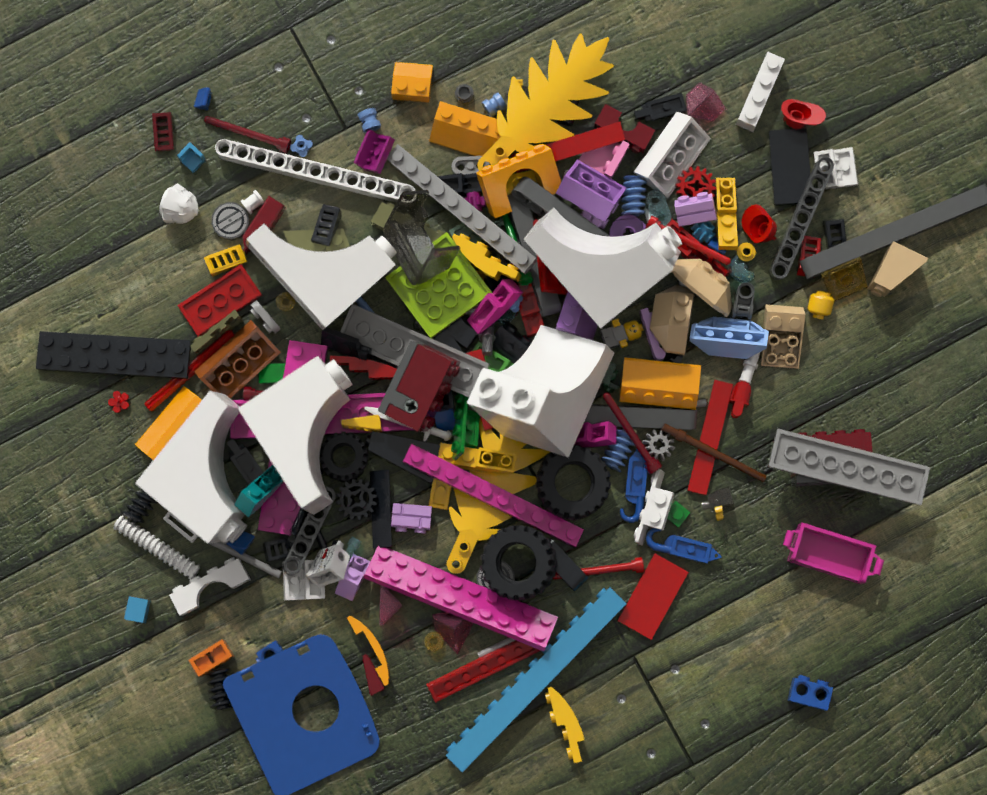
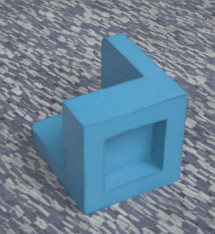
M190 142L177 155L179 161L192 173L206 161L204 155Z
M129 596L124 619L146 624L151 601Z

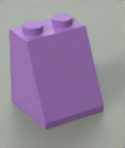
M568 291L556 330L593 340L598 325Z

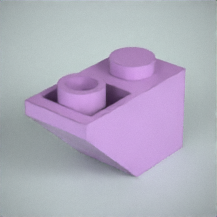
M353 554L347 565L344 579L339 581L335 594L353 601L364 579V574L370 561Z

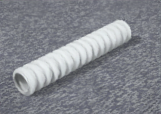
M122 515L115 522L114 530L118 529L120 534L124 533L123 536H128L129 540L133 539L134 543H139L138 546H143L144 550L148 549L149 553H154L155 557L159 556L158 559H163L164 563L168 562L170 567L174 566V569H178L179 573L183 572L185 577L189 576L191 580L198 574L200 570L199 564L195 565V562H191L190 558L186 559L185 555H180L179 551L175 552V549H171L170 545L166 546L164 541L160 542L159 538L156 539L155 535L151 536L149 531L145 532L144 528L141 529L140 525L136 526L135 522H130L129 518L125 519V516Z

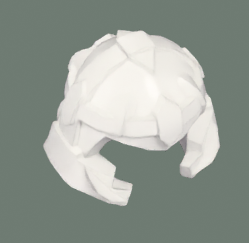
M177 183L165 191L160 202L159 212L165 223L184 224L197 216L199 209L194 194L190 191L188 192Z

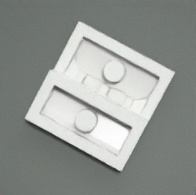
M853 147L814 152L815 163L822 157H829L834 162V169L825 189L858 185ZM825 162L820 163L822 171H828V165ZM818 180V187L820 188V187H821V183H820V181Z
M305 560L299 572L292 576L287 575L283 570L284 601L325 599V586L319 587L306 577L314 560ZM289 561L287 568L295 571L297 564L294 561Z

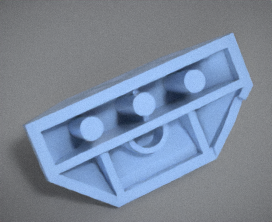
M711 317L692 324L690 342L710 356L748 359L767 349L769 331L751 320Z

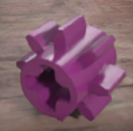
M481 192L467 193V198L464 199L482 212V207H486L484 196H481Z

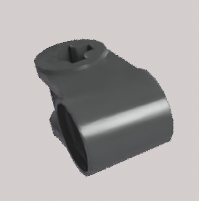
M743 282L736 289L732 318L738 316L748 318V320L752 319L755 290L751 283ZM742 287L748 288L750 295L743 296L740 289Z

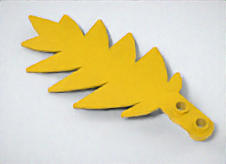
M579 34L572 46L567 65L556 40H553L549 55L548 80L534 58H530L528 82L530 100L516 78L512 77L508 93L507 122L499 110L497 112V129L501 137L479 159L477 164L479 171H481L484 162H489L491 166L496 165L500 160L508 158L514 150L517 152L533 150L534 146L528 143L559 141L574 136L573 133L551 120L592 118V114L568 100L597 98L609 94L607 90L584 82L585 80L602 75L614 67L613 64L600 61L606 50L609 37L586 47L583 35ZM498 148H502L504 150V153L502 155H498L496 153V150Z
M480 418L479 429L483 448L517 454L514 472L531 465L550 453V451L544 449H521L526 443L504 437L501 434L499 439L491 429L484 430ZM469 470L471 474L512 494L535 485L537 480L536 476L518 473L505 474ZM454 488L461 515L451 506L449 507V512L454 526L460 533L447 560V568L450 572L458 574L464 571L477 540H488L500 530L489 528L512 518V516ZM462 543L467 544L468 548L466 550L461 549L460 545ZM453 561H458L460 566L455 568Z

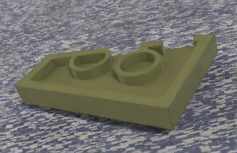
M343 228L336 229L330 246L311 242L314 230L283 231L289 244L304 250L330 252L350 247ZM319 234V236H323V237H327V236H328V235Z
M233 310L218 324L212 326L203 336L194 339L190 347L198 355L226 331L233 330L240 325L243 320L237 311Z

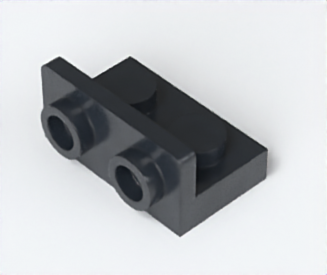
M505 322L494 334L493 348L515 364L533 341L528 336L519 333L513 324Z

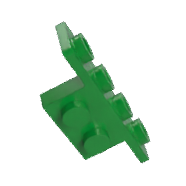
M458 392L455 396L457 404L454 412L455 426L452 431V435H454V442L451 446L453 460H457L464 453L465 447L476 449L478 447L480 415L477 412L467 410L468 397Z

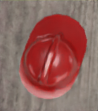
M788 99L781 105V111L784 115L783 121L794 129H801L806 125H819L826 118L825 111L820 106L812 103Z
M760 205L748 207L743 213L741 222L744 231L754 243L776 240L777 225L767 211Z

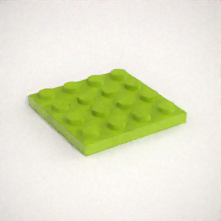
M447 232L385 277L430 338L435 337L481 303L487 293H492Z

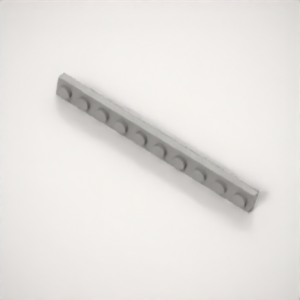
M397 144L388 155L387 161L525 275L537 262L538 259L400 145Z

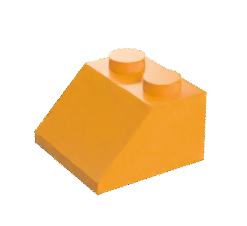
M395 62L391 90L392 100L430 103L433 65Z

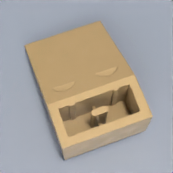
M765 304L763 329L769 331L767 349L761 351V366L799 369L805 323L803 307Z

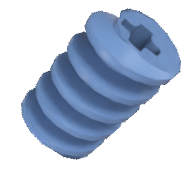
M624 176L623 179L626 182L623 183V186L626 187V190L623 193L625 197L622 198V202L625 204L621 207L624 210L621 215L639 216L645 214V211L641 210L640 207H644L646 204L640 202V200L646 199V196L641 195V192H645L646 188L641 187V185L647 184V181L642 180L639 176Z
M617 429L616 444L608 445L611 450H605L604 453L607 457H601V460L605 461L609 468L622 472L618 466H625L621 460H628L625 452L632 453L628 446L635 445L625 430Z

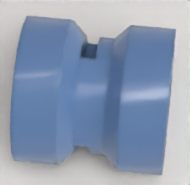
M499 93L494 94L490 100L486 99L482 102L486 113L492 118L496 116L499 110L503 112L507 109Z
M369 108L358 113L359 120L364 123L362 125L364 133H367L368 129L376 131L381 128L380 121L376 118L377 112L375 108Z

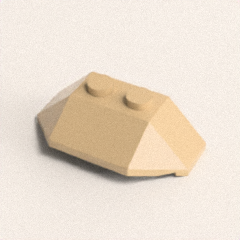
M701 259L677 260L671 273L711 307L727 317L733 307L730 283L726 277L717 273L708 262Z
M675 285L655 294L650 331L666 353L685 355L695 293L687 286Z

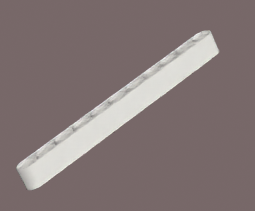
M226 139L219 140L215 145V150L222 160L403 205H412L416 201L415 188L408 184ZM223 146L229 147L227 153H221L220 149ZM241 151L248 152L244 158L238 157V154ZM264 155L266 159L264 162H257V157ZM283 160L284 164L281 167H276L275 162ZM296 164L303 166L302 170L298 172L294 171L293 167ZM312 170H321L318 176L311 175ZM333 173L339 174V178L335 181L329 179ZM350 178L358 180L355 185L348 184ZM370 182L376 184V187L372 190L366 188V185ZM387 187L395 189L392 194H386L384 190ZM406 191L413 193V196L409 199H405L402 195Z

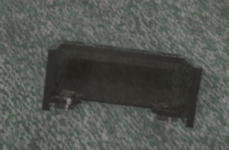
M428 190L402 192L384 226L385 237L396 250L397 254L395 256L412 285L422 284L449 269L460 250L459 246L435 248L425 231L424 225L428 219V213L424 209L423 204L429 195Z

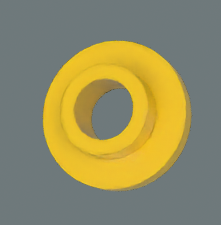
M742 243L738 247L737 256L741 261H751L756 255V249L750 243ZM748 249L750 251V254L745 255L743 253V250Z

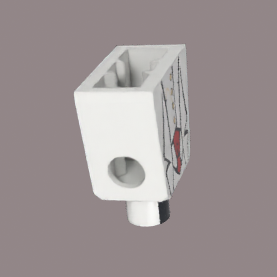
M334 540L330 547L320 550L306 577L319 587L343 580L350 557L343 550L344 544L339 540Z

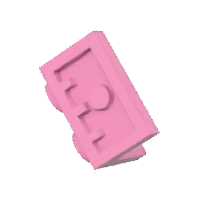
M622 141L621 144L615 143L582 153L579 161L612 179L630 144Z

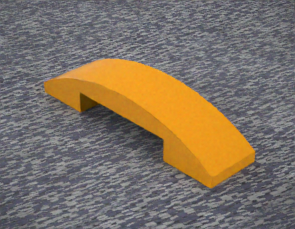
M348 616L347 619L356 635L362 632L365 633L382 664L376 668V671L384 686H387L389 684V668L380 643L363 623L352 616Z

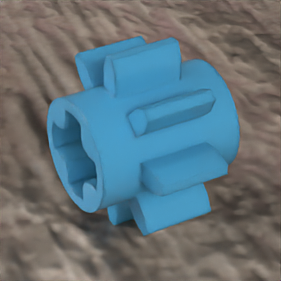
M710 221L696 223L691 227V230L694 231L692 236L700 243L704 241L708 243L715 235L713 232L714 225Z

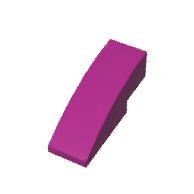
M503 279L493 293H487L468 318V323L477 334H481L517 301L523 293L522 290L512 279Z
M609 421L596 424L585 422L574 445H580V447L585 448L616 444L617 426Z

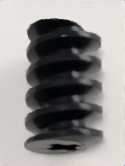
M140 488L142 493L135 492L138 499H130L133 506L126 505L129 511L121 512L135 523H144L142 515L149 516L146 509L153 510L154 508L151 503H158L142 488Z
M231 668L214 670L206 675L208 678L213 679L207 683L209 686H213L212 689L208 690V693L214 694V696L209 698V701L215 702V704L210 706L211 709L223 710L233 708V706L229 705L231 702L223 687L224 679L230 676L226 675V672L230 671Z

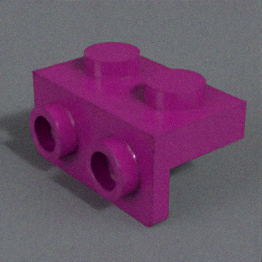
M368 129L355 157L354 164L365 171L380 174L395 139L390 136L377 134L373 130Z

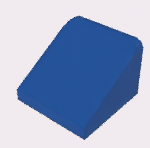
M206 87L198 90L194 104L195 108L208 110L212 97L210 88Z
M713 237L707 246L722 255H725L727 250H718V238Z
M453 409L436 413V427L444 431L453 430L455 426Z
M243 532L235 542L231 543L228 541L227 545L243 555L253 543L255 536Z

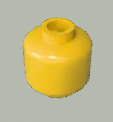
M816 290V293L810 295L807 310L813 313L812 317L824 319V316H830L832 313L834 298L831 297V293Z

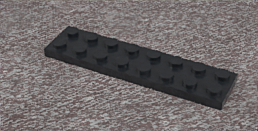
M40 331L36 369L188 379L191 355L190 346L192 342L191 340Z

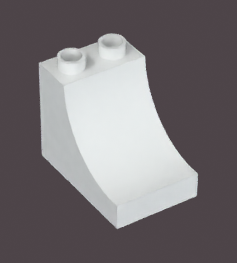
M555 208L539 219L524 238L525 242L600 328L673 270L681 253L677 247L682 244L681 239L671 227L666 226L662 230L657 223L640 232L626 236L609 237L595 235L583 231L568 222Z
M265 224L246 239V246L322 330L396 265L391 258L397 252L383 236L374 241L369 235L351 247L330 252H314L295 247L277 237Z
M540 325L533 342L515 364L499 372L485 368L482 369L467 404L504 437L569 457L614 352L606 344Z
M319 356L238 408L300 507L313 515L333 503L321 476L320 448L330 421L338 410L350 400L344 390L353 385L342 367L335 360L325 364Z
M214 391L208 392L136 481V484L206 543L223 542L226 544L228 541L231 543L235 542L247 527L241 520L245 514L234 505L236 499L226 480L223 463L226 437L231 424L240 413L238 410L240 406L227 395Z

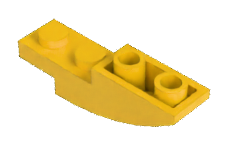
M716 178V233L718 250H738L735 178Z
M453 234L452 238L457 247L481 272L496 281L499 280L501 275H504L519 282L522 275L518 272V268L511 264L505 266L501 264L500 259L494 256L489 258L491 252L487 249V245L479 241L475 244L470 241V237L464 234H460V236Z
M440 443L438 457L461 469L514 474L517 454L480 447L479 449L465 447L464 453L457 460H453L452 444Z
M549 687L545 697L547 704L551 703L553 711L549 712L551 721L556 723V726H565L562 729L564 741L568 740L570 748H566L569 760L573 759V763L581 762L577 742L585 740L582 729L568 703L556 690Z

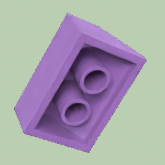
M576 160L564 176L556 194L560 195L564 200L577 205L580 209L591 213L597 219L606 222L625 192L626 187L583 162Z

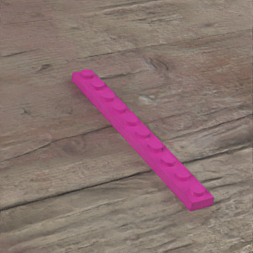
M413 444L410 445L402 461L572 547L577 546L584 529Z

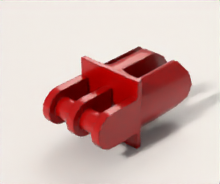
M745 381L738 382L732 389L729 403L733 404L731 410L733 418H738L742 414L743 407L749 406L751 386Z

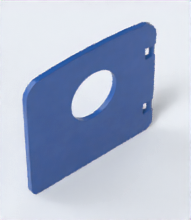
M319 634L312 636L303 642L226 677L223 681L224 690L275 795H290L371 756L379 747V736L360 688L335 642L327 635ZM308 645L310 651L299 655L297 649ZM252 671L254 677L244 682L242 675ZM309 686H323L334 693L339 703L337 719L330 727L322 731H309L302 728L296 722L292 713V705L296 695Z

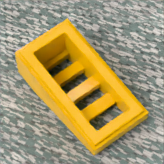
M240 244L204 257L212 277L235 268L240 264L247 263ZM235 251H237L240 260L238 261L236 260L233 253ZM230 254L232 263H229L226 255ZM223 257V260L226 264L224 266H222L219 258ZM216 260L218 268H214L212 261Z
M379 415L341 420L343 428L382 433Z

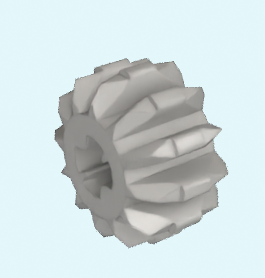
M654 429L652 430L653 437L647 433L645 436L648 440H643L642 443L648 445L645 448L647 451H650V455L653 454L655 459H658V456H660L661 461H664V454L670 457L671 453L668 450L673 451L675 449L674 446L669 445L674 443V439L667 440L670 434L667 433L663 436L664 431L660 429L659 435H657ZM657 441L662 442L661 445L663 444V447L659 450L655 449L656 446L653 445Z

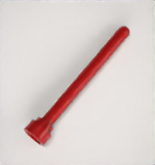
M654 216L650 217L646 228L657 223L662 230L666 227ZM676 232L683 244L725 265L731 263L729 257Z
M637 557L629 563L582 568L581 570L586 576L627 570L642 573L644 572L642 557ZM556 572L555 577H553L552 579L557 580L561 579V577Z

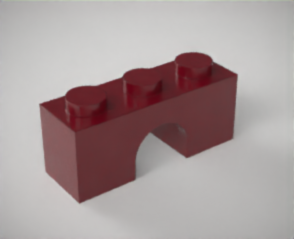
M605 104L594 124V128L597 129L619 122L622 112ZM638 122L633 130H623L626 139L624 141L630 144L629 149L637 154H644L655 134V130Z

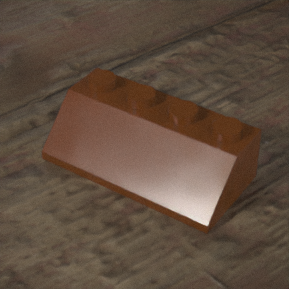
M250 320L194 372L211 391L225 394L231 399L281 352Z

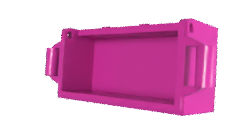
M805 523L798 524L796 530H787L783 545L790 550L787 562L858 584L866 583L868 576L880 575L884 560L875 554L876 545ZM874 557L877 558V560L875 563L873 573H871L869 571Z

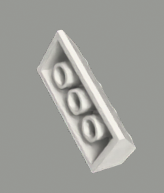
M676 112L634 173L641 177L642 180L647 181L649 187L665 198H669L676 188L675 184L680 183L677 177H683L682 171H688V168L692 166L711 138L691 116Z

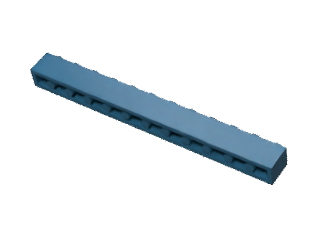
M610 587L608 590L603 588L596 595L598 600L594 604L589 602L583 609L585 613L580 618L576 616L569 623L571 627L568 631L562 630L555 637L558 641L553 646L549 643L545 651H542L544 655L539 660L535 658L528 665L530 667L528 672L525 674L522 671L514 679L517 683L512 688L508 685L501 693L503 697L498 702L494 700L487 707L489 709L488 713L485 716L481 713L473 721L476 725L471 730L467 727L460 735L462 739L457 744L453 742L446 749L448 752L446 757L461 772L486 749L626 605Z

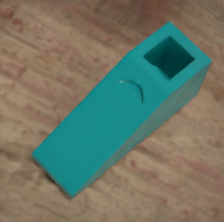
M274 464L242 490L234 505L247 517H250L284 482Z

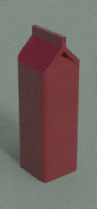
M270 196L267 197L242 236L245 247L243 252L246 256L249 252H252L246 246V239L263 224L272 231L286 210L282 203Z

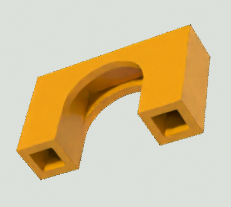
M539 144L534 146L533 150L519 152L513 158L502 159L498 164L484 166L481 168V171L476 172L491 216L497 218L512 212L506 193V184L509 177L517 170H533L538 184L552 195L556 194L561 184V179L551 148L547 145Z

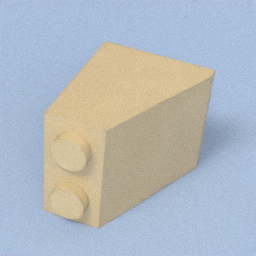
M893 241L887 248L867 289L871 290V293L877 297H885L927 262L928 258Z

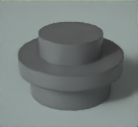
M461 84L456 88L455 97L459 102L467 103L472 100L474 92L471 86Z

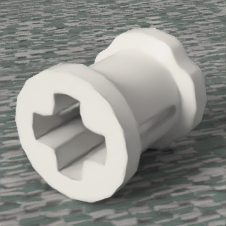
M256 190L247 199L240 201L250 215L254 209L264 204V200Z

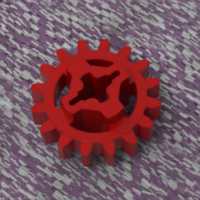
M699 166L696 167L695 171H693L692 167H689L688 173L683 170V177H677L680 183L675 184V187L679 188L676 195L681 194V196L687 195L685 191L691 197H696L698 193L708 192V194H713L712 191L717 190V187L712 186L716 182V180L710 179L712 173L707 175L706 168L700 171ZM693 175L690 182H684L686 178ZM695 183L697 187H700L697 191L692 187Z

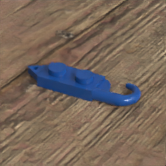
M637 449L628 460L625 490L626 499L636 504L635 514L632 517H628L624 514V509H620L622 519L629 523L639 520L644 506L647 470L645 469V460L638 453Z
M656 528L649 530L646 535L647 545L655 551L706 564L708 561L722 557L712 548V544L676 535L669 536L664 545L652 540L653 533L661 531Z

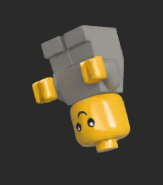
M617 318L611 320L612 327L600 331L603 343L610 349L618 346L620 348L627 347L628 341L641 338V331L644 330L642 324H639L636 320L621 325Z

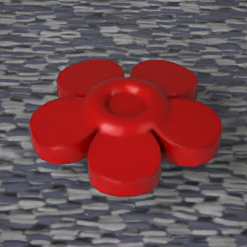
M115 391L113 393L115 399L110 398L108 400L109 406H112L113 411L116 413L121 412L122 409L127 410L129 408V403L126 402L129 399L127 393L121 394L119 391Z

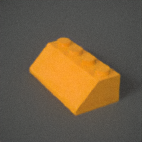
M440 101L429 142L472 156H483L501 136L497 129V119ZM498 148L496 150V153L498 155H502L504 153V150L502 148Z
M624 357L619 402L696 410L701 365Z
M183 386L135 445L154 460L200 404L202 399Z

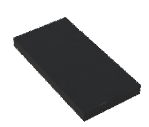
M807 128L769 130L774 206L798 204L810 176ZM805 197V204H811L812 198Z

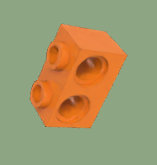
M222 639L189 659V662L198 677H202L235 656L226 641Z

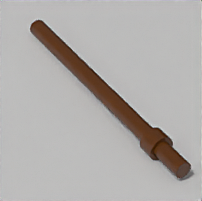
M666 423L662 427V431L674 436V439L679 442L684 441L761 482L765 481L767 476L687 435V432L681 429L677 430Z

